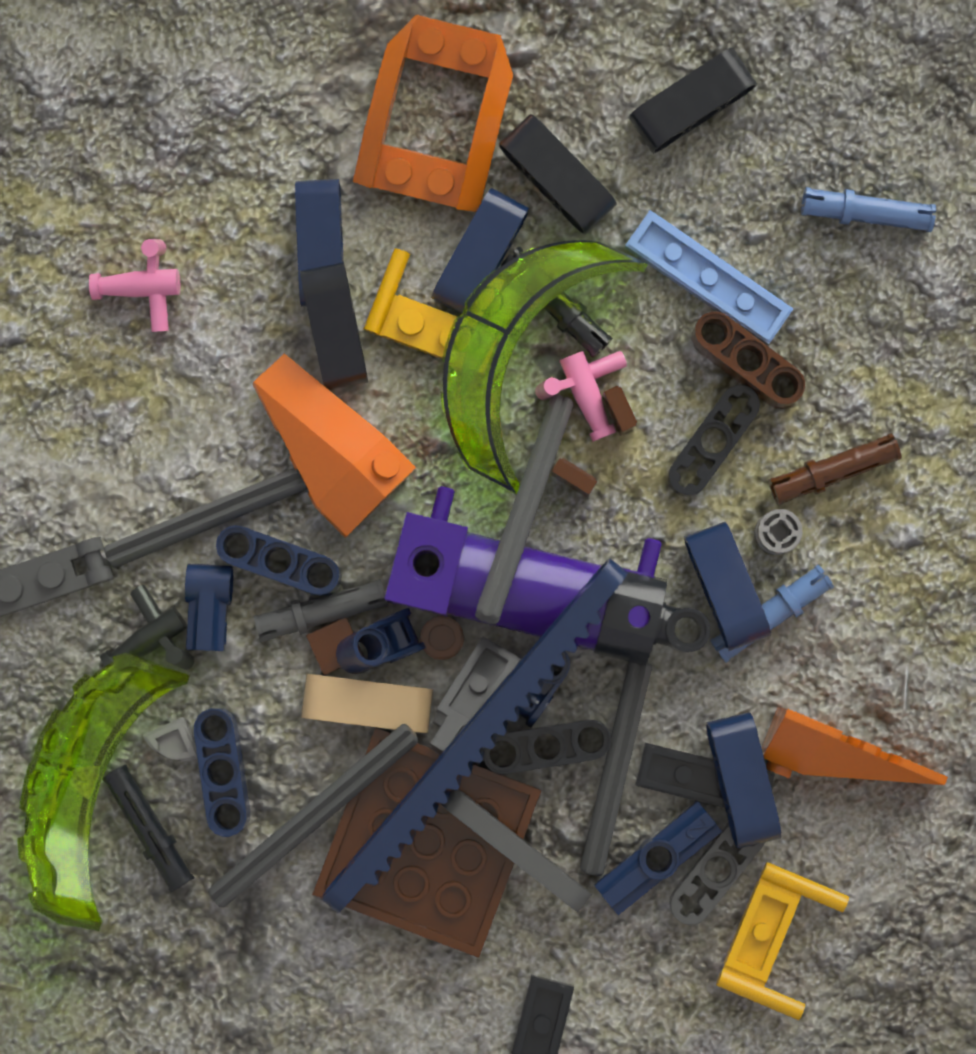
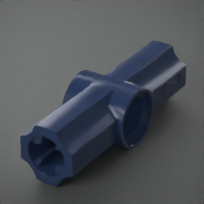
M696 801L656 835L645 840L635 852L596 882L594 886L616 914L620 915L660 881L672 876L681 864L722 831L701 804ZM655 846L665 847L670 855L669 863L661 870L650 869L646 864V855Z

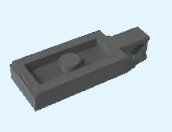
M483 636L436 709L437 714L433 719V723L439 726L440 729L430 743L431 750L440 755L520 662L521 658Z

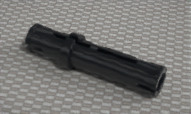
M521 247L516 248L513 251L514 255L509 254L501 266L520 254L525 253ZM528 255L504 269L531 296H534L539 290L553 281ZM557 284L536 300L558 322L557 328L562 333L567 331L592 358H595L600 353V349L603 351L613 338L585 313L587 307L581 302L576 304Z
M125 764L103 777V782L108 786L125 818L145 848L142 854L146 860L151 859L169 887L170 893L193 880L195 877L190 873L174 846L177 840L173 834L168 836L148 800L130 774L127 765ZM127 792L131 796L132 800L134 801L135 805L137 806L138 810L140 811L141 815L146 821V825H144L135 808L133 807L132 803L130 802L129 798L127 797ZM151 831L157 839L160 847L166 854L167 858L169 859L171 863L170 865H168L159 847L156 845L155 841L150 835Z

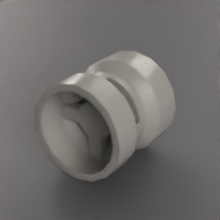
M776 509L763 515L756 523L754 529V539L758 547L770 555H782L793 550L800 543L803 534L799 518L785 509Z

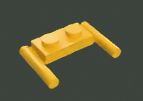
M394 248L363 330L445 360L452 331L460 317L407 297L395 295L410 254L401 249ZM500 288L488 320L504 328L516 293ZM463 319L454 340L449 362L470 369L478 374L486 375L502 332L488 325L483 328L479 324Z
M766 862L728 950L716 986L791 1018L800 1020L805 1004L764 987L801 896L842 913L848 904L849 896Z

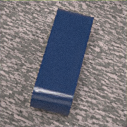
M339 179L295 181L298 282L301 307L306 306L300 270L344 262Z
M490 188L438 280L431 298L464 316L467 313V302L471 296L500 267L519 233L530 208ZM490 283L481 291L468 311L475 312Z
M722 522L684 536L690 560L728 651L771 636L767 617L728 524Z
M237 525L225 528L217 537L216 549L218 555L223 561L232 566L317 596L332 594L341 584L342 574L339 566L335 561L322 554ZM242 534L249 541V550L241 558H232L227 552V543L234 535ZM285 549L290 554L291 564L285 572L273 573L268 566V558L273 551ZM317 564H327L332 569V581L324 588L313 587L309 580V573Z
M210 708L199 714L194 722V738L206 820L209 828L215 834L221 837H231L247 827L251 814L239 729L236 718L230 711L223 708ZM213 715L222 717L227 724V732L219 741L210 739L205 732V723ZM219 759L228 761L233 767V778L228 784H220L212 777L211 768ZM223 804H232L239 810L240 821L236 827L227 828L219 822L218 810Z
M748 712L706 722L708 742L731 835L736 848L781 839L779 816L752 714Z

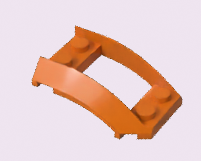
M415 15L386 46L367 116L353 182L368 188L373 187L455 207L458 210L477 212L482 203L504 109L514 76L501 35ZM406 58L488 78L467 164L384 144Z

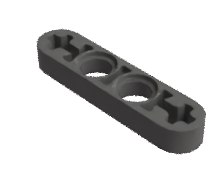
M460 789L451 790L447 803H441L451 814L576 912H579L592 896L581 884Z

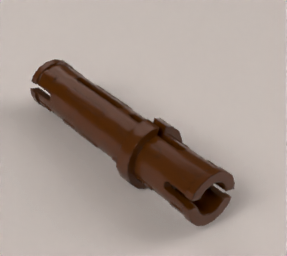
M890 433L877 440L838 453L827 459L817 462L813 459L804 462V467L775 478H770L768 483L772 496L779 506L802 495L812 492L817 495L825 492V487L873 470L884 464L901 460L902 455L897 440Z

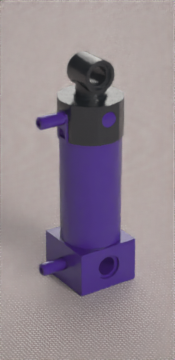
M440 486L437 489L431 517L406 512L384 600L389 603L448 617V614L489 624L478 620L475 613L500 540L470 533L468 527L448 522L455 491L451 488ZM647 538L644 541L637 571L623 568L628 574L599 609L601 622L599 625L587 623L589 636L587 639L576 637L577 647L593 650L596 654L646 666L652 647L656 643L685 653L701 649L710 637V624L708 618L695 608L682 609L666 605L664 598L667 579L654 576L662 543L659 540ZM525 546L499 622L490 625L541 637L602 565ZM425 554H432L440 561L438 571L429 577L417 574L415 569L417 560ZM681 618H690L698 626V635L691 643L681 642L676 637L675 625Z

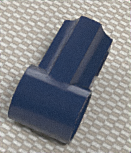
M187 565L185 602L189 603L186 650L225 651L228 605H231L233 596V566Z

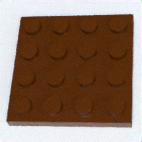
M376 727L366 754L391 733ZM417 743L346 804L312 895L322 897L323 893L342 869L440 756L438 753L431 750L430 747ZM473 764L472 773L469 777L461 775V784L458 789L524 839L541 789ZM439 803L435 817L427 818L423 831L416 830L411 845L405 844L400 858L393 857L388 872L382 871L376 886L365 883L346 905V908L479 958L514 863Z

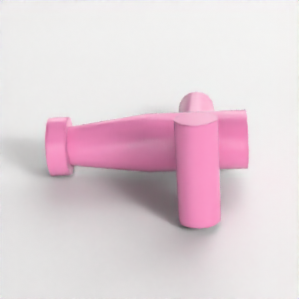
M148 239L142 243V253L147 256L146 271H133L101 277L100 273L90 274L89 291L92 300H102L103 295L149 297L151 331H169L166 296L179 295L181 283L178 269L159 270V256L166 252L164 241Z
M584 351L560 360L566 376L565 380L559 381L551 377L537 385L535 394L540 400H547L559 393V391L571 388L576 403L593 431L589 435L592 442L616 433L614 424L609 425L601 393L595 379L625 368L627 366L626 359L623 353L618 351L588 363Z

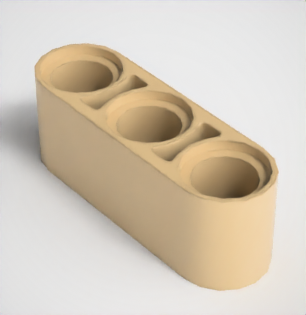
M306 674L301 718L396 730L401 724H406L414 732L428 733L434 689Z

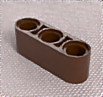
M712 311L704 314L698 320L692 331V342L698 352L740 384L752 388L765 403L777 409H784L792 406L802 397L805 390L803 374L729 316L721 312ZM707 324L720 326L724 332V341L717 345L707 343L701 334L702 327ZM743 350L754 352L759 359L758 369L754 371L743 370L737 362L738 352ZM784 376L791 380L794 386V393L791 397L781 398L775 394L772 388V381L775 377Z

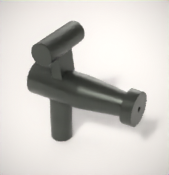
M140 585L130 592V595L146 619L147 624L135 631L113 652L107 650L101 654L100 659L103 665L106 666L115 660L130 655L141 658L162 645L167 651L165 658L168 663L184 670L190 669L194 664V657L190 653L179 649L172 641L173 637L187 629L185 620L174 606L162 613L146 586ZM131 658L108 669V672L115 677L122 672L121 667L137 659Z

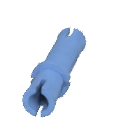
M805 187L801 203L804 204L801 207V215L803 216L812 215L839 219L840 224L849 225L851 221L923 230L931 233L936 219V215H932V213H936L935 204L928 205L855 195V191L845 189L843 193Z
M820 565L814 566L811 571L788 587L784 584L776 589L778 594L762 604L770 630L792 615L797 618L804 613L803 607L829 589L834 588L830 578L823 574L825 572ZM721 634L710 639L711 644L719 652L725 663L752 644L750 643L728 651Z

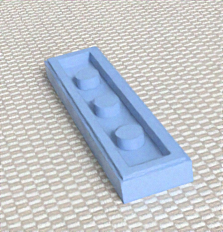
M649 210L624 247L715 311L729 316L767 346L793 311L791 306L651 210Z

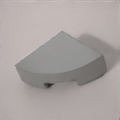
M185 717L143 734L147 744L166 758L177 761L197 759L195 740Z

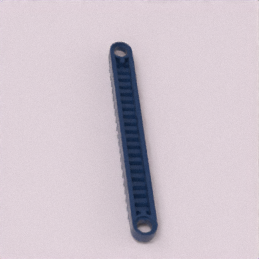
M611 558L605 561L332 881L321 897L323 902L339 913L365 883L376 886L382 871L388 872L393 857L400 858L405 844L411 845L416 830L423 831L427 818L435 817L439 803H447L450 789L458 790L461 784V775L469 777L472 773L473 762H482L485 753L484 748H494L496 742L495 734L504 736L507 732V720L517 721L519 717L518 706L529 707L531 701L529 692L540 694L543 685L541 678L551 681L554 677L553 665L564 666L566 663L564 651L575 653L578 644L576 637L588 638L589 627L587 623L599 625L601 622L599 609L623 582L628 574L626 570Z

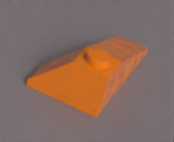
M285 353L253 382V386L275 430L279 431L290 453L289 458L295 470L298 469L309 491L308 495L314 507L344 538L353 532L415 470L416 467L380 431Z
M777 707L761 747L764 759L768 760L766 764L767 770L790 779L792 771L812 776L945 785L948 779L947 776L892 753H886L881 748L852 736H845L842 734L843 731L788 708Z

